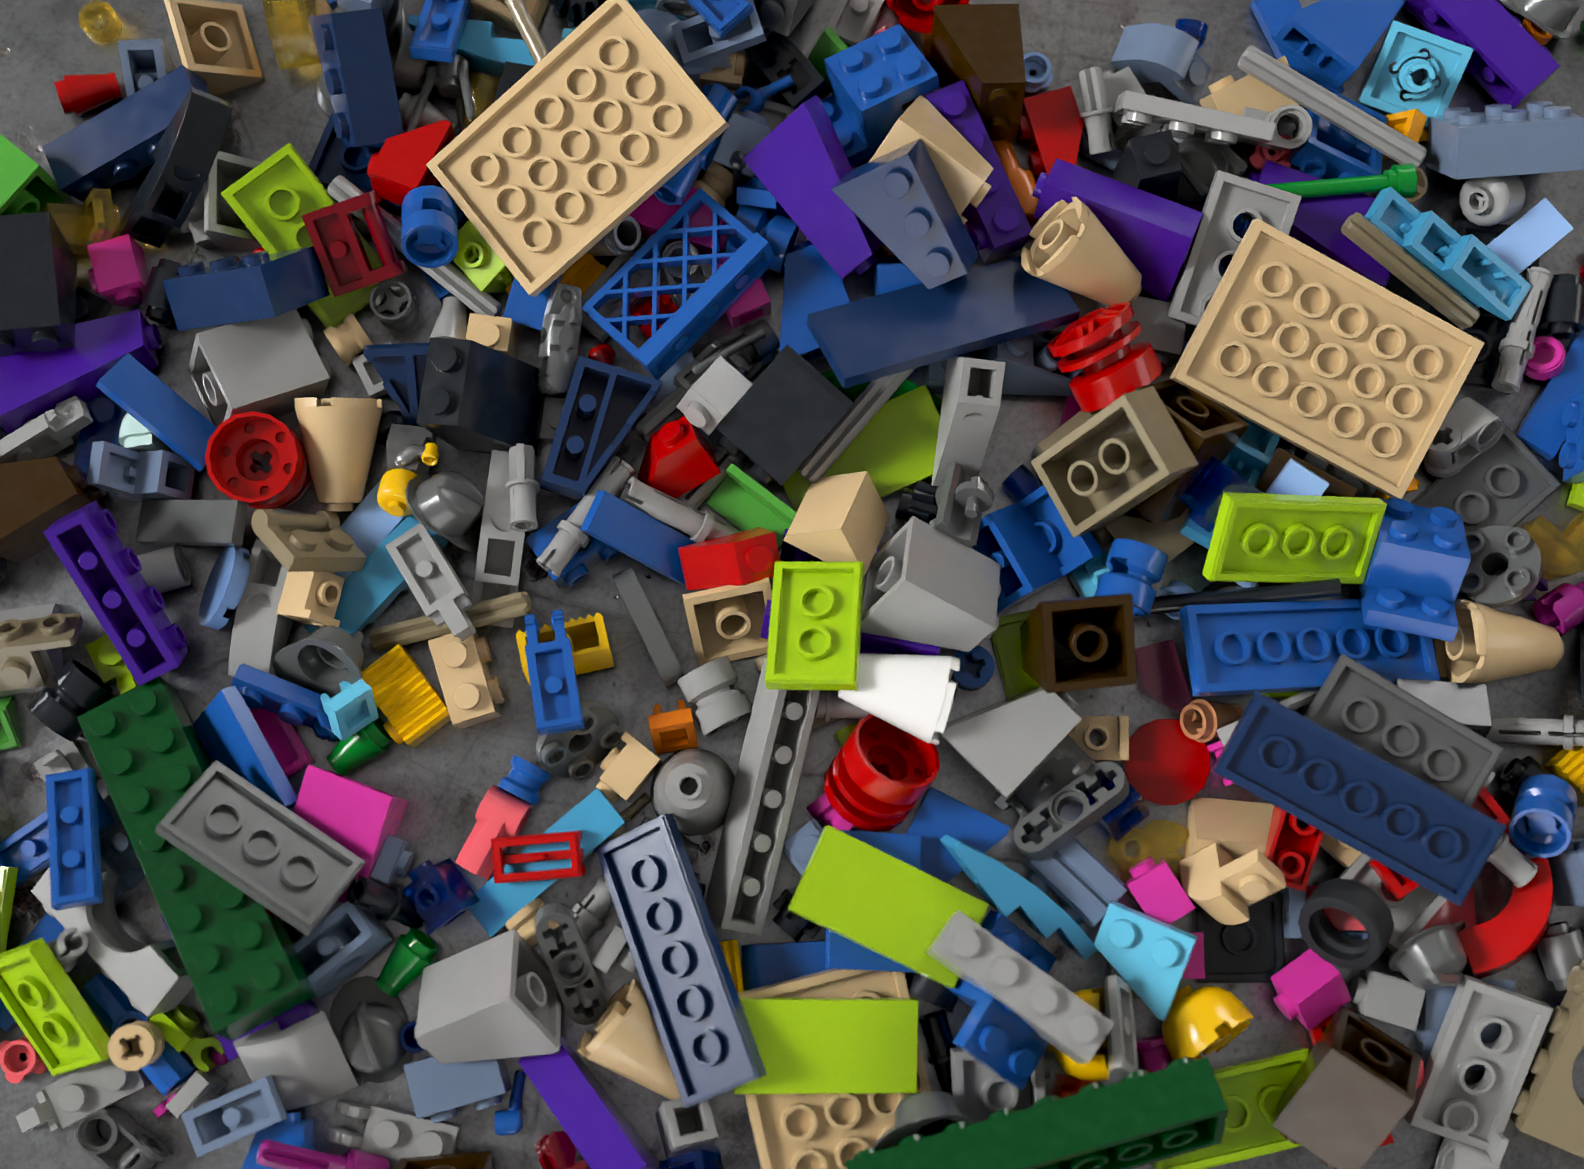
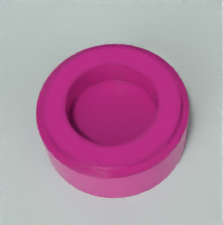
M1535 337L1533 342L1536 348L1534 356L1528 360L1524 373L1535 380L1551 379L1557 376L1565 366V349L1562 343L1553 337Z

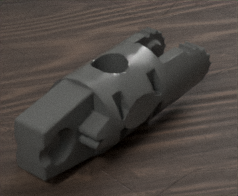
M561 283L552 285L543 316L538 358L540 359L538 386L540 388L539 391H542V394H546V396L568 391L571 383L570 379L573 375V367L577 363L582 325L581 288Z

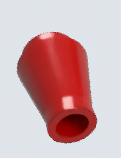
M115 72L108 74L63 75L64 80L54 82L65 115L76 113L78 117L113 99L122 97Z

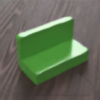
M731 463L726 469L727 477L706 502V506L738 530L745 531L761 527L775 532L779 551L782 547L785 529H789L797 512Z

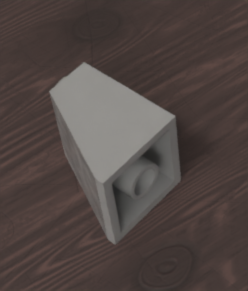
M296 309L273 318L231 323L196 333L188 367V373L212 423L216 427L235 414L250 411L269 414L277 419L295 410L294 398L317 397L318 399L322 397L331 378V369L326 357L323 354L318 355L313 344V333L309 322L305 318H300Z
M913 516L871 560L864 576L861 632L970 652L983 639H989L997 629L999 623L997 603L1001 592V585L999 584L1001 564Z
M1035 687L946 723L944 732H938V734L996 792L1007 798L1082 718L1074 712L1079 705L1066 692L1046 693L1041 687Z
M512 929L423 968L421 990L419 991L417 1024L414 1030L415 1039L423 1049L427 1050L441 1064L553 1054L560 1051L562 999L548 965L515 929Z

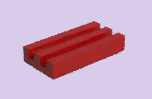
M582 830L492 838L491 847L495 884L586 875L585 866L582 864L584 849L581 848L580 842L583 839ZM565 841L570 843V849L506 855H503L502 847ZM571 859L572 867L504 873V864Z

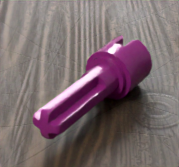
M1584 580L1576 585L1562 583L1537 599L1532 606L1537 622L1551 627L1556 626L1555 629L1560 637L1583 623Z
M268 1139L262 1141L256 1159L259 1165L275 1169H389L388 1158L356 1149H350L340 1156Z

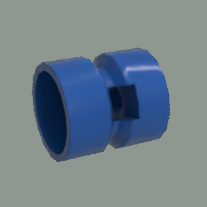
M430 185L412 189L405 195L402 202V252L410 262L417 266L425 268L444 266L450 263L458 252L457 204L444 188Z
M741 205L735 218L754 234L757 232L769 242L776 261L769 270L781 274L785 269L786 254L791 253V249L795 246L800 228L788 217L777 214L773 218H769L767 209ZM738 234L728 235L726 253L735 252L745 240Z
M1129 539L1113 540L1106 560V566L1110 572L1101 575L1094 596L1131 593L1133 594L1134 617H1149L1156 596V591L1152 584L1161 581L1168 556L1159 549L1142 542Z
M1547 774L1530 776L1521 782L1516 791L1514 809L1509 823V836L1517 848L1533 857L1541 858L1557 856L1567 849L1571 842L1577 809V795L1573 787L1565 780Z

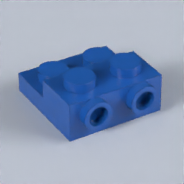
M1316 82L1387 125L1386 116ZM1305 108L1312 119V132L1304 144L1291 149L1289 163L1298 166L1303 173L1322 179L1381 175L1383 153Z

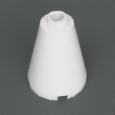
M860 653L858 691L839 690L838 697L927 743L938 745L940 742L938 732H944L957 684L950 682L953 671H950V669L959 671L960 659L936 655Z

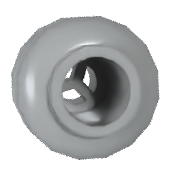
M1517 175L1471 178L1464 183L1461 189L1459 204L1462 213L1470 222L1478 226H1492L1513 219L1521 211L1525 203L1526 191L1522 180Z

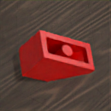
M441 120L386 139L380 152H375L372 155L367 167V175L370 177L372 188L377 190L380 198L402 206L405 195L412 189L420 186H436L438 180L426 164L455 139L452 122Z
M683 416L676 421L665 424L659 431L650 435L637 479L676 499L717 476L721 471L710 444L700 430Z
M761 527L678 547L686 589L689 591L727 585L740 586L757 582L767 577L772 578L774 577L775 562H781L775 532Z

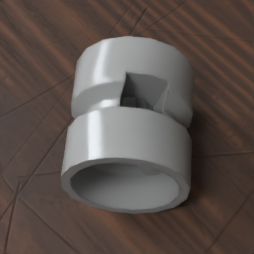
M727 656L706 663L687 673L677 681L687 703L697 705L698 708L694 713V717L705 737L724 730L751 715L752 704L745 690L735 688L734 685L738 680V676Z

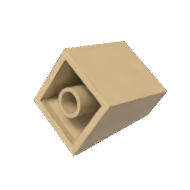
M919 95L898 118L870 161L921 138L963 224H965L967 219L961 215L969 203L977 208L992 187L985 180L994 168L926 98Z

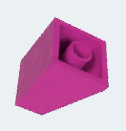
M308 765L293 813L366 861L363 869L355 878L359 879V876H364L377 883V879L370 876L387 835L396 836L410 801L342 776L331 770ZM348 888L337 901L342 903L347 901Z

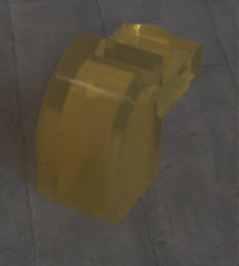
M263 0L267 29L279 70L321 63L308 16H314L315 0Z
M93 188L83 205L47 203L42 211H49L77 260L90 258L87 245L121 236L119 232L120 212L118 206L112 204L111 189Z
M1584 512L1578 514L1563 532L1542 515L1523 524L1521 528L1530 534V537L1536 542L1543 561L1541 577L1547 582L1561 580L1584 570Z

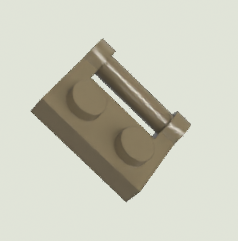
M257 509L253 513V531L288 572H357L362 570L367 556L354 543V539L340 528V519L335 511L320 510L316 515L277 514L273 509Z

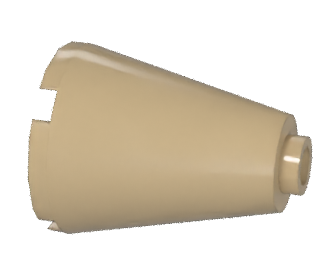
M1071 197L1073 202L1069 204L1063 199L1056 202L1042 215L1029 234L1035 240L1030 251L1023 247L1021 266L1024 270L1034 277L1109 306L1120 302H1129L1131 304L1135 301L1141 292L1142 275L1090 208L1077 197Z
M317 397L294 398L295 411L317 501L319 503H327V511H353V503H361L382 415L383 400L335 397L323 398L321 400H317Z
M1456 599L1454 602L1459 627L1454 641L1450 642L1432 638L1439 676L1447 677L1449 682L1480 684L1551 670L1558 664L1564 654V642L1555 628L1467 599Z
M633 979L631 985L624 984L608 1000L606 1011L594 1027V1034L592 1035L585 1030L577 1045V1052L584 1058L670 1100L681 1098L643 986Z

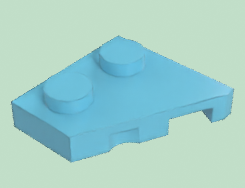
M1111 901L1094 946L1156 1017L1165 1021L1198 937L1118 902Z

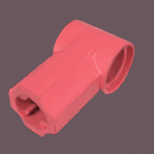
M492 785L477 809L475 815L477 822L455 863L475 875L490 880L494 874L491 839L495 837L518 836L530 816L533 804L496 785ZM502 847L503 855L507 847Z

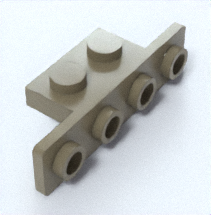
M54 613L42 618L27 620L9 619L1 622L0 692L45 686L49 674L39 650L75 645L83 624L81 614L63 615L61 613Z

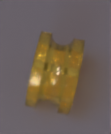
M92 1L84 5L79 12V25L92 41L100 44L111 43L120 35L122 22L110 4L104 1ZM104 15L108 23L104 27L99 24L100 29H96L93 25L94 20L98 18L101 21V16Z

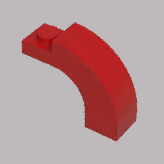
M1508 822L1507 824H1505V826H1507V827H1506L1504 833H1506L1507 835H1509V823H1510V822ZM1510 838L1509 842L1526 857L1527 854L1517 848ZM1534 857L1529 859L1538 866L1537 873L1522 887L1518 888L1513 884L1510 900L1500 914L1487 922L1457 932L1477 979L1497 974L1516 965L1542 939L1549 925L1554 906V884L1547 858Z

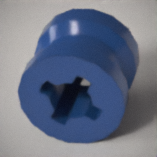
M976 645L970 652L958 650L953 656L960 659L959 671L950 669V671H953L952 677L957 682L959 689L969 692L979 690L993 676L995 668L993 657L983 647Z
M513 755L510 761L511 770L508 776L501 778L497 786L536 806L540 799L539 790L542 784L550 781L552 774Z

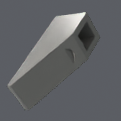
M957 356L947 359L932 486L943 485L947 466L955 461L962 465L963 470L972 477L979 476L1000 408L1006 362Z

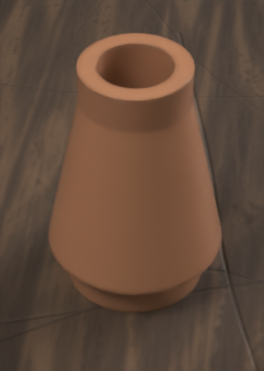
M1195 699L1183 708L1180 714V726L1188 738L1205 743L1218 737L1217 729L1239 720L1244 710L1237 703L1227 704Z

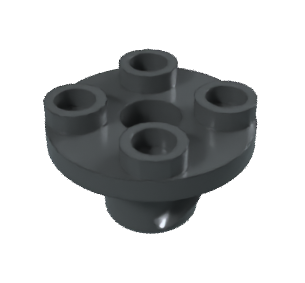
M1494 525L1465 533L1471 561L1459 589L1461 596L1491 608H1498L1519 602L1534 590L1542 575L1543 561L1536 542L1525 529Z
M598 701L580 702L584 723L583 729L538 737L536 756L548 773L562 777L571 776L574 780H582L588 777L593 772L594 766L606 757L613 747L621 742L623 731L619 727L618 718L609 706Z

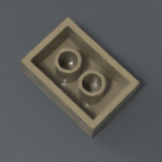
M1154 386L1122 395L1031 461L1073 538L1105 527L1198 465Z

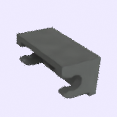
M1067 734L1007 798L1000 795L994 803L1002 811L1008 810L1010 807L1014 808L1020 815L1019 822L1097 763Z

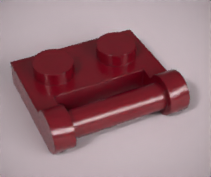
M376 189L301 215L334 298L408 272L404 259L399 260L378 207L377 203L381 202ZM359 209L362 210L383 263L382 267L372 269L350 214L351 212Z

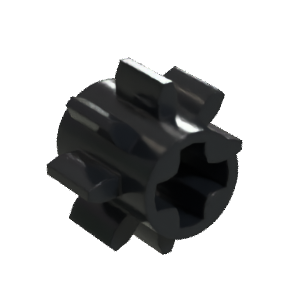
M917 480L915 490L904 487L895 518L904 520L906 524L914 516L929 524L937 516L938 506L934 500L937 486Z
M785 889L773 903V906L779 912L772 921L796 942L799 941L804 933L813 939L822 926L789 911L788 908L794 895Z

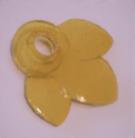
M1168 820L1151 821L1142 829L1125 827L1118 830L1110 840L1109 854L1115 865L1121 868L1120 880L1127 886L1125 880L1132 877L1129 869L1148 857L1152 856L1155 862L1163 857L1182 886L1180 861L1184 858L1177 850L1187 840L1189 831L1182 825ZM1131 840L1139 845V853L1133 858L1129 857L1125 852V846ZM1128 889V891L1126 892L1127 895L1130 896L1132 899L1136 900L1131 891Z

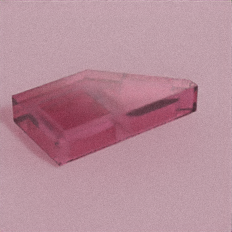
M1173 639L1135 649L1136 675L1141 693L1180 715L1183 708L1192 700Z

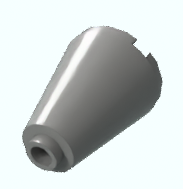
M700 748L677 751L667 757L654 773L650 787L653 809L658 817L663 814H673L678 830L683 835L697 836L710 833L718 829L725 822L735 780L734 773L720 756L711 751ZM695 779L698 784L697 791L692 795L683 794V785L687 781Z

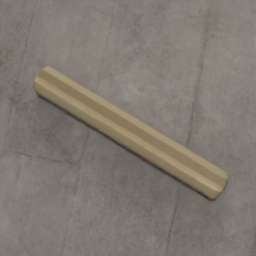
M1356 212L1345 220L1341 227L1342 234L1456 326L1465 330L1466 328H1471L1480 316L1479 309L1361 213Z
M523 591L473 603L470 608L465 610V613L476 628L529 615L533 607L529 594ZM422 616L374 628L369 632V639L372 649L378 652L392 649L398 644L404 646L448 635L452 632L447 624L438 627L433 620L427 616Z

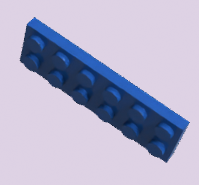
M1361 599L1186 605L1179 610L1193 697L1254 694L1255 691L1275 693L1319 690L1342 654L1393 684L1396 678L1440 681L1432 638L1364 624Z

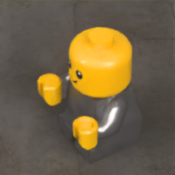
M391 424L386 441L388 471L382 476L377 493V502L390 515L396 517L412 515V512L407 504L405 493L408 482L415 476L428 475L430 466L437 465L439 459L436 436L424 427Z

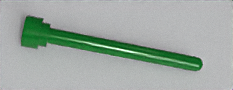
M1410 163L1393 165L1390 170H1385L1382 175L1264 185L1302 196L1301 199L1380 192L1382 189L1392 187L1403 198H1413L1417 189V173L1414 165Z

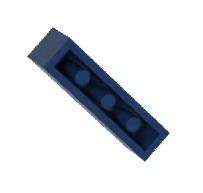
M182 65L43 146L42 148L59 190L85 203L86 201L101 197L105 190L117 183L137 176L140 170L155 162L153 151L190 88L193 87L210 94L205 80Z

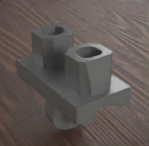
M956 461L947 466L943 485L936 490L934 500L937 503L938 511L936 518L930 521L929 525L971 548L977 543L982 513L992 507L994 499L993 490L982 477L968 475L963 470L961 464Z

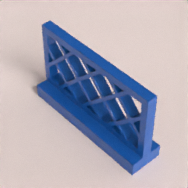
M700 188L582 306V311L640 363L651 377L659 380L774 264L776 258L767 240L757 232L755 234ZM702 205L713 213V226L690 228V217ZM720 219H721L726 225H720ZM738 234L745 240L735 252L720 253V235ZM712 236V254L690 256V238ZM683 238V256L661 258V246L668 239ZM712 264V276L705 283L690 284V265ZM682 266V284L660 286V268ZM653 268L652 287L631 288V276L638 269ZM682 294V306L675 313L660 314L661 295ZM652 296V315L630 316L631 298ZM623 298L622 317L604 318L597 312L608 299ZM652 324V336L638 349L630 342V326ZM622 326V334L615 327Z

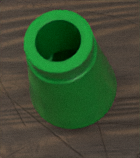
M377 718L346 740H340L326 757L330 766L338 774L345 776L349 771L356 769L388 750V743L393 739L385 730L384 722Z
M411 928L407 934H400L380 972V976L375 981L377 986L389 996L397 997L401 991L423 973V968L435 963L436 959L434 956L439 951L437 944L425 933Z

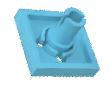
M1392 20L1357 101L1392 114L1417 108L1427 116L1425 126H1428L1429 116H1443L1444 109L1448 108L1474 49ZM1424 48L1427 49V50L1429 51V57H1428V59H1426V60H1424V59H1419L1418 56H1420V57H1427V56H1428V53H1427V52H1422V53H1420L1419 50L1424 49ZM1392 62H1397L1396 65L1392 66L1393 71H1397L1400 67L1397 74H1392L1389 71V66ZM1435 76L1439 77V79H1440V84H1439V80H1435ZM1404 89L1411 92V94H1403V98L1409 99L1408 101L1400 99V93Z

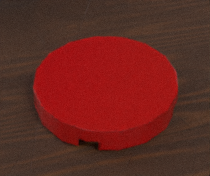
M1157 719L1140 726L1129 736V760L1122 763L1123 772L1129 782L1130 789L1140 799L1157 806L1178 805L1192 799L1204 787L1210 773V753L1205 743L1190 739L1183 733L1180 721L1176 719Z

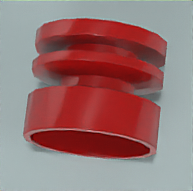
M1120 302L1085 314L1068 325L1065 330L1055 336L1047 345L1054 358L1062 357L1057 364L1062 373L1082 369L1070 381L1068 386L1083 412L1103 409L1122 395L1134 392L1138 387L1149 385L1164 369L1148 341L1129 345L1143 329L1138 321L1128 322L1135 314L1129 302Z
M255 411L235 414L219 424L209 438L205 454L209 477L219 491L233 500L249 503L248 506L251 508L285 509L300 500L312 483L302 436L269 414ZM265 457L270 459L269 464L272 467L268 473L263 471L264 467L260 463Z
M869 714L860 719L845 745L841 747L837 756L830 763L824 774V791L831 806L842 818L856 827L873 832L891 831L902 824L908 813L915 806L917 799L922 797L934 781L940 769L939 753L935 744L927 743Z

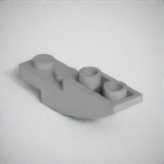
M492 450L472 604L518 592L526 531H515L509 526L510 494L505 491V484L509 481V452ZM514 618L489 625L513 628Z
M280 508L274 509L277 514H307ZM258 539L255 540L249 558L250 572L247 584L236 608L229 652L228 676L230 678H234L239 665L243 663L275 676L273 667L275 655L285 647L294 622L292 619L276 614L288 571L266 545Z

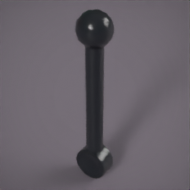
M742 151L733 152L729 160L730 165L734 168L731 209L728 212L734 217L739 210V204H736L737 186L741 185L742 169L746 166L745 161L742 159L746 154Z

